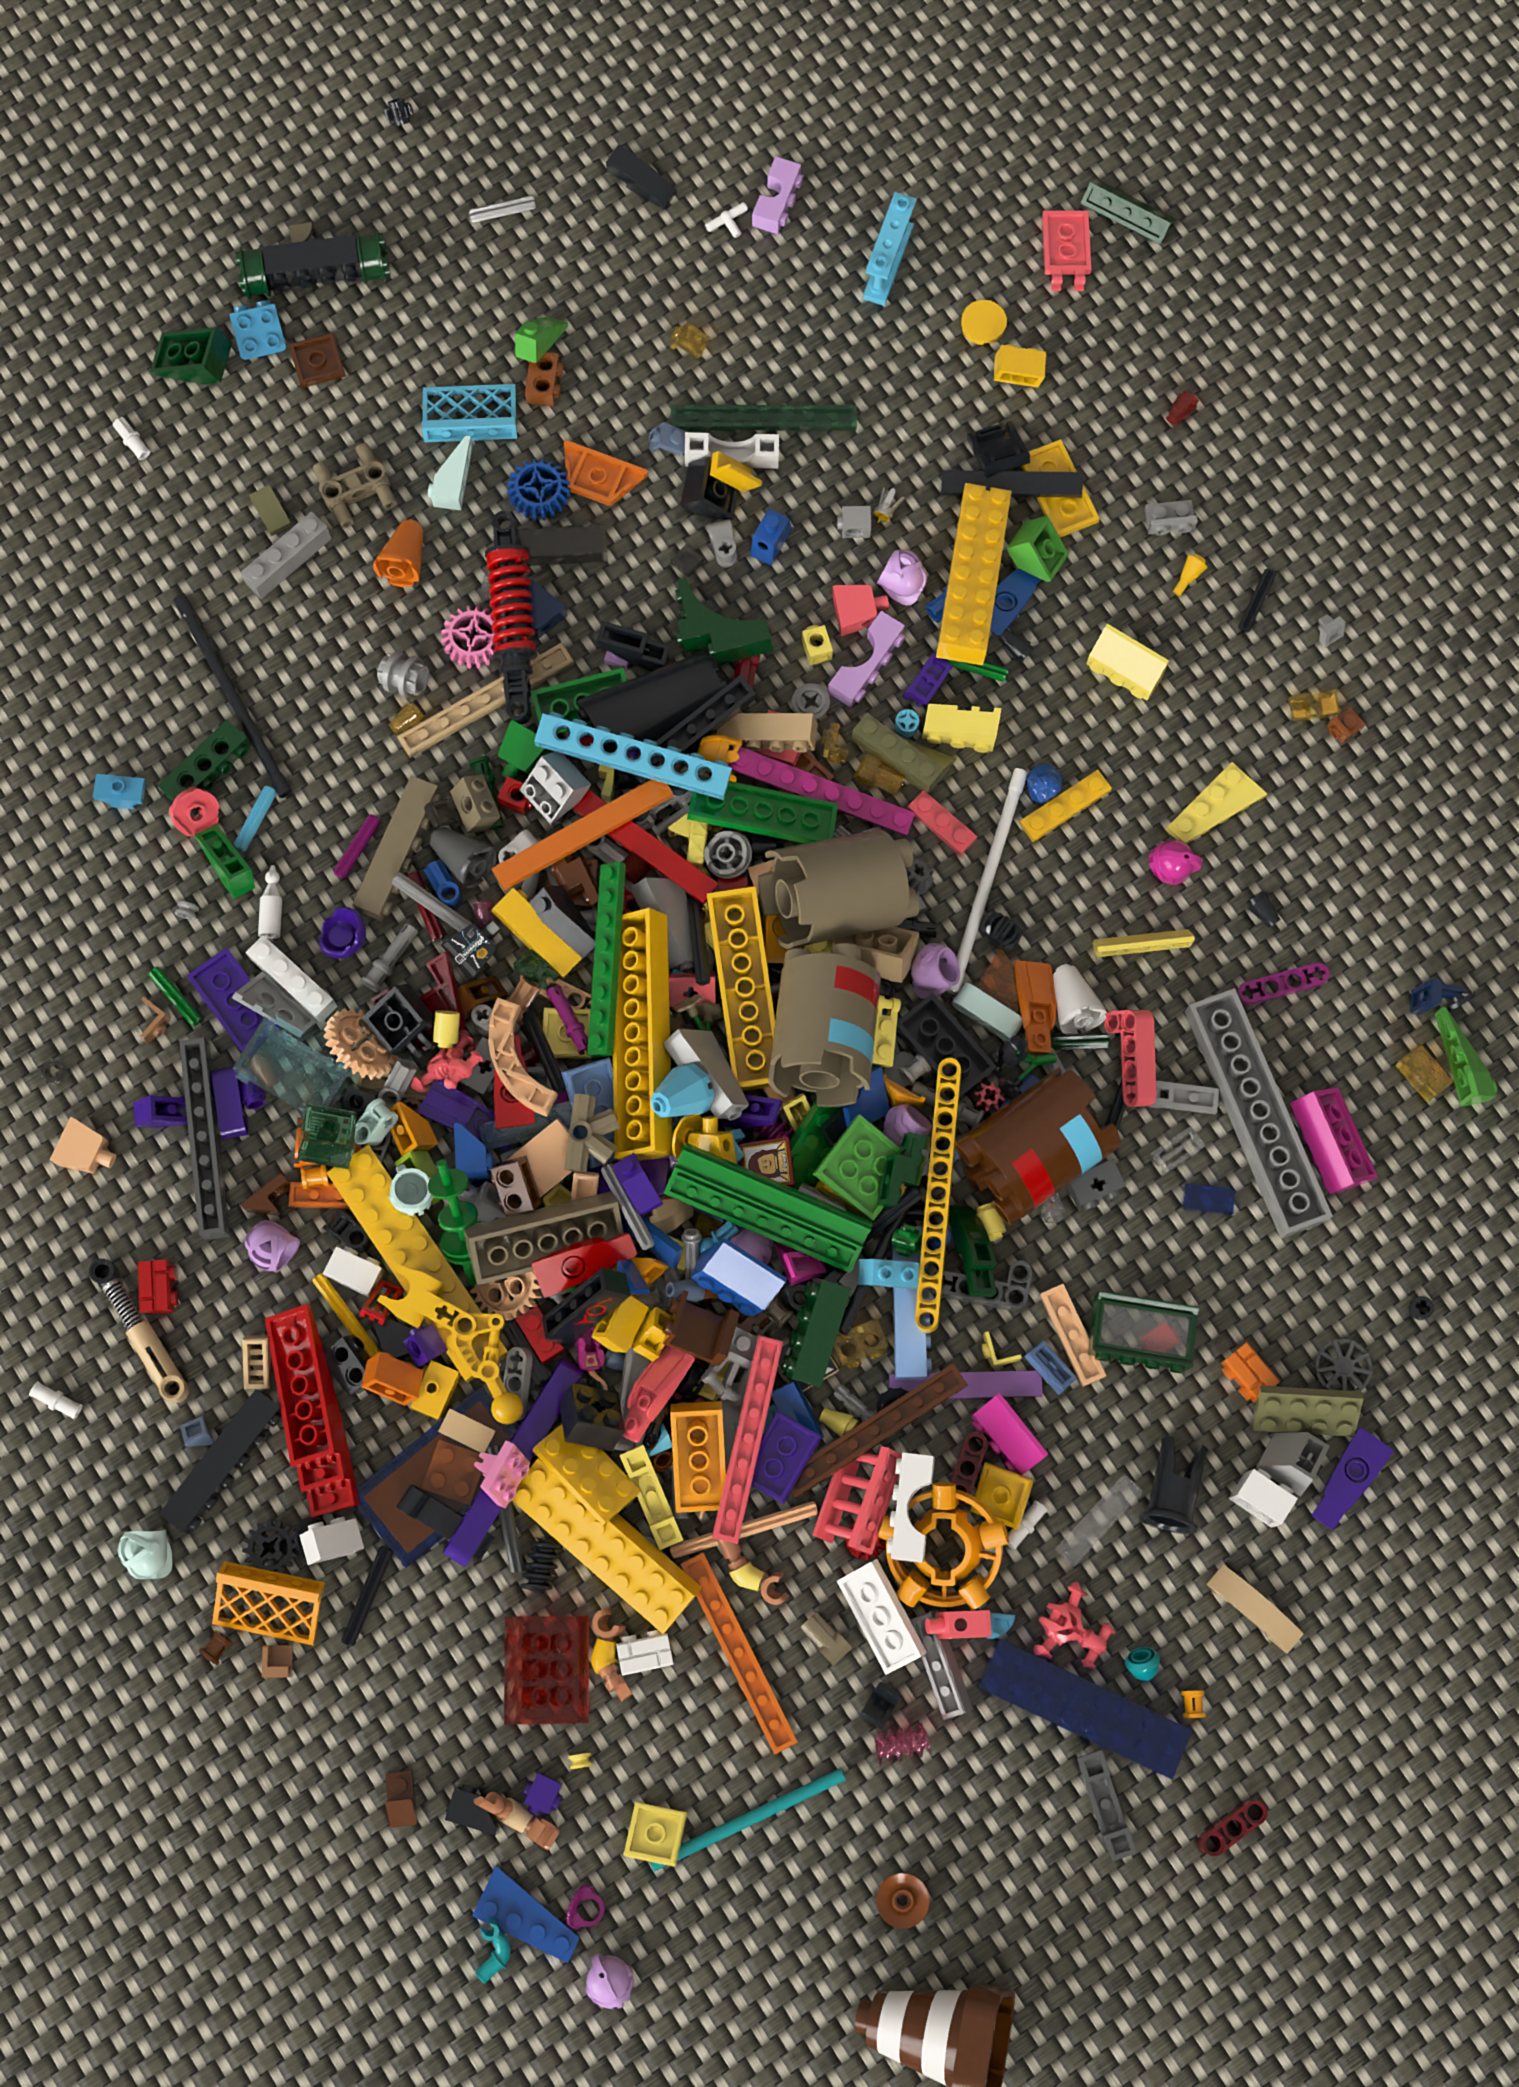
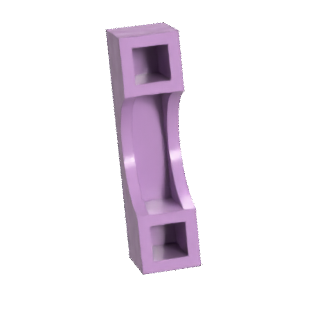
M880 611L868 628L867 639L873 647V655L866 663L860 666H841L828 684V694L850 708L856 702L860 703L866 694L865 688L869 683L873 685L878 678L880 667L882 665L886 666L889 663L894 647L899 648L906 637L904 635L905 625Z

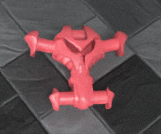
M467 1030L459 1031L458 1043L453 1045L452 1048H442L435 1057L430 1059L427 1064V1073L419 1079L414 1075L411 1081L413 1090L417 1092L427 1091L425 1086L434 1079H445L444 1085L447 1089L457 1088L456 1085L461 1080L471 1076L473 1067L478 1062H482L483 1058L480 1052L472 1051V1055L466 1061L463 1060V1049L466 1046L473 1045V1038Z
M1073 1582L1068 1586V1591H1071L1068 1603L1064 1602L1059 1605L1048 1603L1046 1607L1052 1611L1048 1619L1042 1616L1039 1618V1622L1044 1627L1048 1638L1042 1645H1034L1033 1651L1035 1656H1043L1051 1660L1052 1655L1049 1652L1056 1644L1061 1646L1066 1642L1076 1640L1079 1642L1080 1647L1089 1650L1086 1657L1081 1659L1083 1667L1094 1670L1096 1668L1094 1662L1098 1656L1106 1651V1641L1110 1634L1115 1635V1630L1110 1623H1101L1102 1628L1098 1635L1092 1629L1087 1630L1083 1628L1081 1609L1077 1607L1081 1596H1087L1088 1594L1082 1590L1078 1582Z

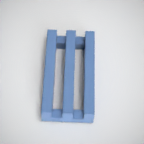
M1044 1340L1025 1356L1027 1361L1058 1395L1077 1379Z

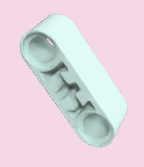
M965 983L951 1003L958 1011L1007 1042H1010V1039L1017 1034L1023 1025L1020 1015L970 983Z

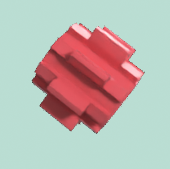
M993 1081L990 1086L981 1083V1091L974 1093V1097L979 1100L976 1107L982 1106L985 1108L986 1114L989 1109L997 1112L999 1110L998 1104L1005 1101V1098L1000 1095L1002 1091L1000 1088L994 1087ZM986 1093L989 1096L994 1095L993 1102L990 1099H984Z

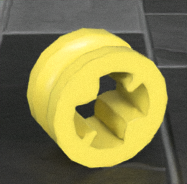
M591 1752L568 1756V1759L572 1762L569 1769L593 1766V1763L589 1761Z

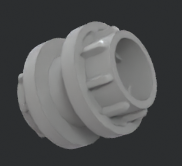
M395 651L383 657L378 667L377 677L385 691L390 693L399 691L401 696L411 698L414 695H420L425 690L429 680V670L421 658L416 656L408 658L405 653Z

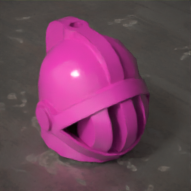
M1179 840L1162 842L1152 849L1153 853H1150L1148 856L1149 866L1154 875L1169 885H1178L1185 882L1191 873L1200 870L1203 861L1201 857L1194 855L1192 849L1187 844Z

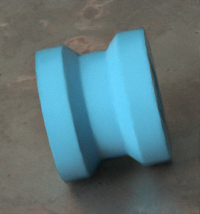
M905 709L897 714L895 731L898 735L911 738L917 733L920 722L917 713L913 710Z

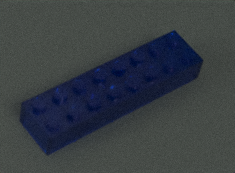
M997 1639L976 1687L1171 1780L1175 1775L1193 1731L1001 1639Z

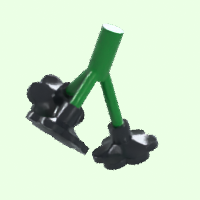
M1013 1036L1010 1042H1006L1003 1051L1002 1044L998 1043L995 1051L996 1074L1000 1073L1003 1064H1010L1016 1067L1020 1062L1031 1063L1019 1077H1015L1012 1081L1003 1077L998 1079V1088L1010 1100L1022 1094L1019 1089L1022 1081L1037 1066L1052 1064L1057 1061L1054 1053L1039 1056L1028 1054L1026 1050L1028 1043L1019 1036Z

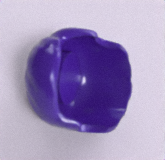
M338 907L334 909L333 915L324 920L319 946L325 955L335 959H344L354 955L363 946L366 939V926L359 912L350 907Z

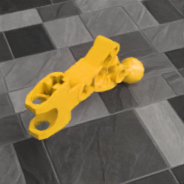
M398 1264L395 1270L409 1281V1293L400 1300H393L380 1294L377 1301L387 1307L396 1317L416 1328H419L424 1317H427L449 1329L452 1333L451 1343L461 1363L469 1374L486 1382L494 1398L491 1404L492 1416L501 1424L509 1425L517 1422L523 1414V1402L517 1394L507 1391L500 1377V1368L498 1366L500 1356L498 1341L500 1330L505 1326L504 1318L499 1314L467 1313L437 1296L443 1286L442 1282L422 1271L413 1270ZM447 1306V1312L453 1316L456 1315V1312L460 1313L454 1319L453 1327L449 1326L452 1322L446 1317H442L441 1320L438 1319L440 1315L437 1313V1310L439 1308L444 1309ZM464 1318H468L472 1321V1329L469 1332L463 1333L459 1329V1322ZM490 1332L488 1347L485 1346L483 1360L480 1361L472 1347V1340L480 1334Z

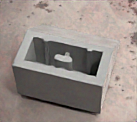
M553 752L541 756L520 791L546 820L553 824L581 801L591 784L564 754Z
M1308 1432L1274 1433L1256 1469L1264 1470L1272 1476L1271 1479L1279 1484L1282 1483L1288 1486L1295 1494L1301 1497L1314 1480L1330 1446Z

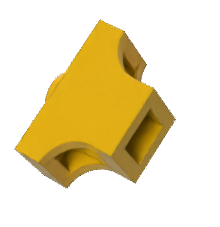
M657 1306L652 1310L648 1309L644 1323L640 1326L635 1336L633 1350L652 1362L659 1358L665 1346L663 1344L665 1334L662 1333L666 1320L670 1319L671 1315Z

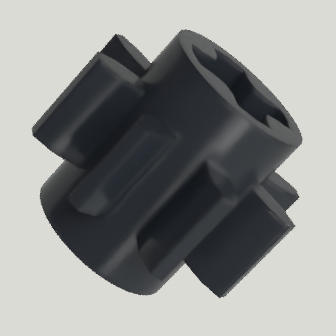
M404 98L389 101V108L384 109L387 121H393L394 126L409 123V116L414 115L411 103H405Z

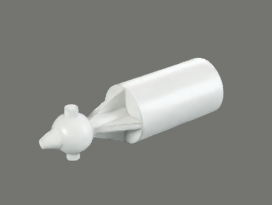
M271 865L269 871L265 874V880L268 885L260 897L258 936L264 935L267 939L280 938L282 898L276 886L280 876L276 872L274 865Z

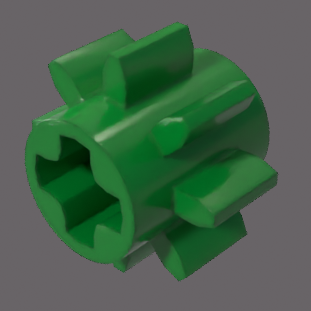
M904 1224L903 1230L896 1229L892 1236V1246L896 1247L895 1252L909 1258L911 1252L918 1253L922 1247L920 1230Z

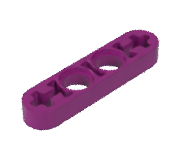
M1313 963L1244 982L1237 989V994L1242 1005H1254L1320 987L1329 979L1330 972L1326 965ZM1315 969L1318 973H1323L1320 980L1317 977L1306 980V977L1312 975ZM1291 975L1298 976L1301 980L1300 986H1291L1288 983V977ZM1268 981L1274 982L1278 987L1277 992L1268 993L1265 989V983ZM1257 984H1259L1260 992L1254 993L1251 996V999H1249L1248 996L1242 995V993L1245 991V988H1247L1249 992L1255 991L1258 988Z

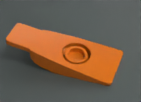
M1016 960L1014 966L1022 1023L1026 1033V1041L1028 1043L1027 1051L1029 1053L1049 1054L1051 1052L1050 1031L1056 1021L1057 1009L1052 967L1047 963Z

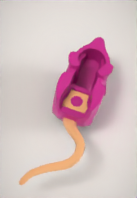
M592 1327L574 1342V1346L578 1347L579 1369L587 1371L594 1380L600 1381L604 1390H608L606 1382L595 1372V1370L603 1367L604 1351L601 1349V1343L591 1337L595 1330Z

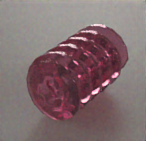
M918 1723L917 1732H915L912 1725H908L906 1734L901 1727H898L896 1736L891 1729H888L886 1738H884L881 1731H878L876 1740H874L879 1766L882 1765L883 1757L886 1758L889 1764H892L893 1755H896L899 1762H902L903 1753H906L909 1760H912L914 1751L922 1758L924 1749H927L931 1756L927 1731L922 1723Z

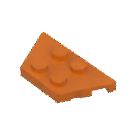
M564 440L566 480L570 481L567 489L572 493L611 507L648 476L647 469Z

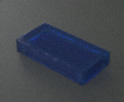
M1185 1184L1182 1210L1232 1215L1234 1213L1235 1189Z

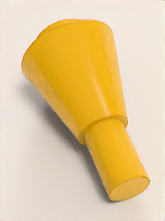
M1197 554L1187 556L1180 581L1173 590L1174 594L1181 596L1188 584H1191L1208 568L1203 557Z

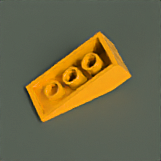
M722 1401L671 1404L670 1415L676 1513L718 1510L726 1477Z

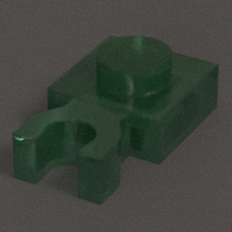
M532 949L513 963L514 969L530 982L537 979L539 986L544 990L548 987L547 981L544 979L551 978L554 982L558 980L557 973L549 969L548 962Z

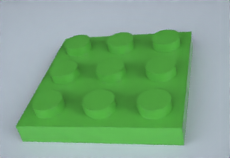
M859 1114L856 1115L814 1171L813 1175L866 1219L874 1221L883 1209V1206L877 1205L886 1156L900 1154L898 1152L900 1147Z

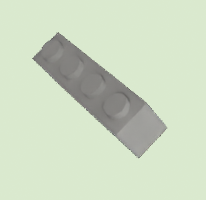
M311 511L241 571L246 585L260 599L264 598L331 540L327 526Z

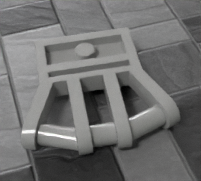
M738 1327L735 1329L728 1357L719 1367L712 1364L701 1376V1380L714 1389L718 1394V1398L722 1400L728 1399L733 1402V1405L741 1407L757 1336ZM729 1361L730 1364L721 1383L716 1378V1373ZM740 1366L745 1371L735 1392L731 1390V1385Z

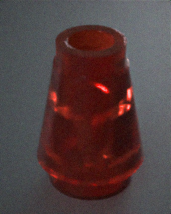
M1187 390L1179 393L1166 420L1173 426H1178L1197 408L1196 404L1199 402L1197 397Z

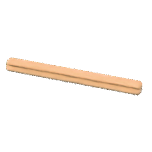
M811 1501L742 1523L739 1539L818 1514L815 1501ZM713 1532L673 1544L670 1546V1552L672 1557L676 1559L718 1546L719 1544L716 1539L712 1538Z

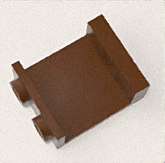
M683 1290L678 1298L674 1297L670 1303L669 1311L672 1313L670 1319L666 1320L662 1333L665 1334L663 1344L719 1367L728 1357L740 1313L730 1309L724 1317L686 1302L688 1291Z

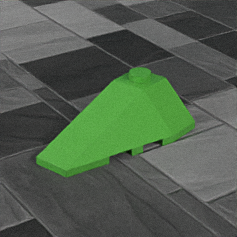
M1440 1008L1435 1013V1017L1461 1107L1492 1100L1497 1092L1495 1080L1491 1079L1490 1072L1447 1008Z

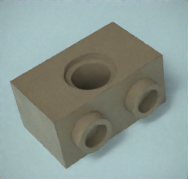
M483 775L464 776L450 791L467 833L488 831L501 817Z

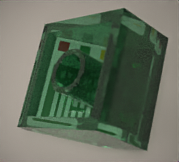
M307 1103L300 1132L297 1160L348 1169L355 1148L357 1112Z

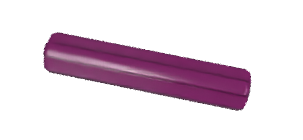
M372 814L368 815L334 868L333 872L337 877L341 879L347 877L380 825L381 821L378 817Z

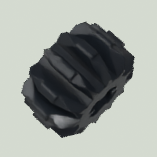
M994 911L989 916L987 915L980 928L981 932L990 942L1007 951H1011L1016 947L1023 934L1022 929L1013 920H1010L1002 913Z

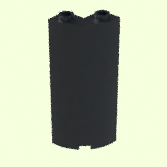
M703 651L577 700L579 707L577 716L579 720L585 721L587 726L592 728L603 726L610 729V733L620 735V732L634 736V740L643 742L644 739L657 741L725 688L727 684L725 681L722 682L718 676L720 669L706 651ZM610 742L604 746V750L607 753H613L617 750L618 746Z

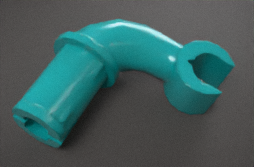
M487 1917L489 1924L492 1926L491 1930H485L480 1925L483 1939L493 1941L495 1945V1951L491 1952L492 1956L475 1970L476 1976L483 1984H486L500 1969L507 1968L506 1964L511 1953L509 1940L499 1930L497 1921L491 1917Z

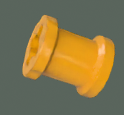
M326 1163L314 1168L306 1169L305 1167H300L303 1189L318 1184L329 1185Z
M1204 1690L1181 1691V1695L1184 1696L1185 1713L1182 1714V1717H1206V1713L1203 1712L1202 1696L1205 1695ZM1192 1698H1194V1706H1195V1710H1194V1711H1193Z

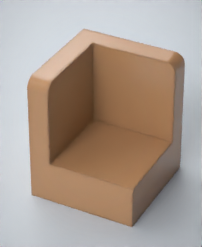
M263 1645L262 1678L292 1677L293 1646Z

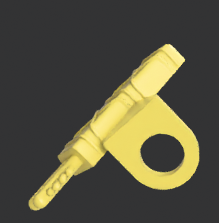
M685 814L668 827V835L670 837L681 835L689 838L686 860L695 867H703L708 824L687 820L688 814Z

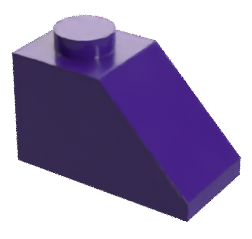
M149 1095L133 1102L135 1127L161 1128L188 1124L185 1098Z
M635 1153L612 1165L641 1217L663 1205L650 1177Z

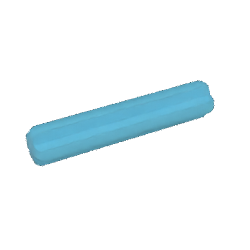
M264 786L233 843L235 849L241 852L247 850L277 794L276 790L272 787Z

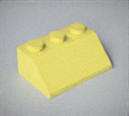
M1109 624L1104 628L1087 661V665H1089L1092 671L1097 674H1104L1115 685L1123 686L1130 690L1131 694L1135 697L1145 700L1149 699L1161 681L1169 663V660Z

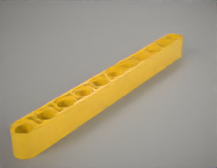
M946 1058L940 1062L937 1076L915 1313L916 1325L924 1333L935 1331L939 1325L955 1152L954 1143L956 1141L961 1086V1066L953 1058ZM948 1066L956 1068L957 1072L949 1077L944 1075L943 1070ZM945 1091H952L955 1096L950 1101H944L941 1098V1094ZM943 1115H948L953 1119L947 1126H943L938 1122L939 1118ZM940 1140L950 1142V1147L943 1151L939 1150L936 1145ZM939 1164L947 1166L948 1171L944 1175H937L934 1172V1168ZM934 1190H944L946 1193L945 1197L942 1200L933 1199L931 1195ZM933 1214H940L944 1218L943 1222L939 1225H932L929 1219ZM938 1239L941 1242L940 1248L934 1251L928 1249L927 1243L929 1240ZM929 1264H936L939 1267V1271L936 1275L929 1276L925 1273V1267ZM927 1289H933L937 1295L934 1300L926 1301L922 1298L923 1292ZM923 1315H932L934 1323L928 1327L921 1325L920 1319Z

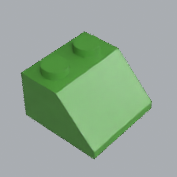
M1048 516L1025 521L1006 548L1017 568L1046 582L1053 579L1069 555Z

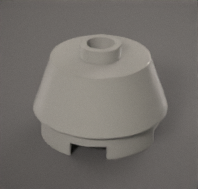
M735 831L717 833L705 847V861L708 869L715 876L724 879L734 878L742 874L748 868L752 858V849L749 841L745 836Z

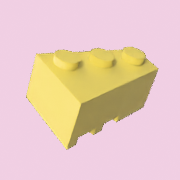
M928 704L922 739H926L927 742L932 744H940L942 742L950 744L954 748L969 747L981 753L992 752L1002 708H994V712L980 711V707L972 706L971 711L958 710V705Z

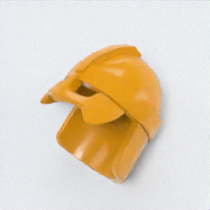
M723 734L706 736L701 739L697 754L704 756V760L713 763L714 760L726 763L735 762L740 758L738 750L742 745V740ZM729 744L734 746V750L729 749ZM705 770L706 774L712 776L710 771ZM733 771L729 781L736 782L735 772Z

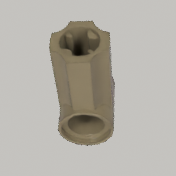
M817 1612L800 1627L819 1647L820 1653L833 1666L852 1649L850 1644L837 1631L835 1632Z

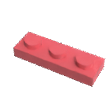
M924 790L907 807V810L915 812L914 816L960 856L977 840V836Z

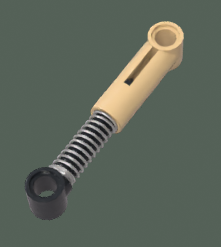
M105 1258L95 1260L89 1267L90 1278L107 1294L106 1296L109 1297L113 1308L116 1309L115 1311L118 1312V1316L123 1320L122 1323L127 1327L126 1335L159 1388L160 1395L172 1403L184 1401L189 1394L188 1383L182 1378L149 1321H142L143 1318H140L141 1314H138L139 1310H135L137 1306H133L134 1303H131L132 1299H129L130 1295H126L128 1291H124L125 1288H122L123 1284H121L118 1267ZM104 1267H109L108 1276L100 1279V1270ZM155 1358L158 1359L159 1363L161 1364L162 1368L167 1374L166 1377L160 1369L159 1365L157 1364ZM173 1383H178L180 1386L178 1393L171 1396L169 1394V1387Z

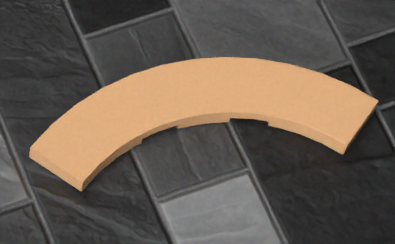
M497 997L489 1021L488 1040L495 1070L506 1089L518 1101L534 1112L547 1117L557 1098V1093L538 1083L522 1067L514 1044L515 1025L521 1007L518 1004Z

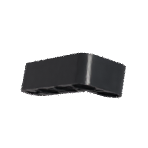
M413 1484L409 1485L396 1505L405 1514L419 1520L449 1540L463 1519L462 1515ZM487 1532L475 1551L474 1556L482 1559L495 1537Z

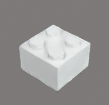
M1252 1469L1243 1474L1228 1499L1271 1528L1282 1525L1298 1498L1292 1495L1294 1491L1282 1483L1277 1485L1271 1481L1272 1476L1264 1470L1258 1469L1256 1471Z

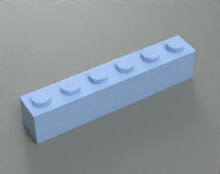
M914 1226L917 1230H920L919 1234L923 1237V1226ZM891 1245L892 1261L917 1262L920 1269L921 1249L918 1253L911 1252L909 1258L899 1255L898 1252H895L896 1247ZM928 1265L925 1267V1273H928ZM893 1287L895 1380H926L927 1374L931 1373V1358L926 1357V1348H931L930 1333L920 1331L915 1322L918 1288ZM929 1289L923 1292L922 1298L924 1300L929 1298ZM925 1314L921 1317V1325L926 1327L925 1323H930V1314Z

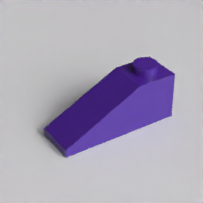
M744 1094L749 1106L742 1111L740 1117L734 1120L718 1119L719 1126L736 1129L775 1124L783 1102L779 1099ZM709 1110L708 1113H709L711 1116H714V1114L711 1112V1110Z

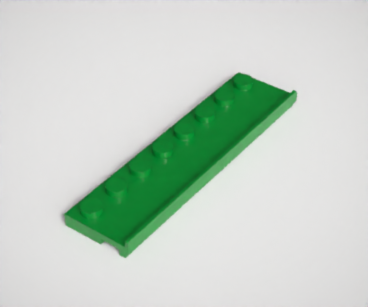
M688 1143L684 1144L663 1193L851 1273L872 1227V1222Z

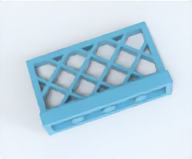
M516 385L423 387L422 433L424 442L462 441L465 436H470L471 441L517 439ZM503 392H511V396L506 401H502L497 396ZM478 393H485L488 396L481 403L474 398ZM455 394H462L465 397L458 404L451 399ZM428 395H439L441 399L436 404H433L428 400ZM492 400L500 405L493 412L486 407ZM469 401L476 405L471 412L462 408ZM448 402L453 408L444 413L439 408ZM505 409L511 414V417H499L497 415ZM481 410L488 415L486 418L474 417ZM458 411L465 416L462 419L451 418ZM434 412L441 416L439 420H428V417Z

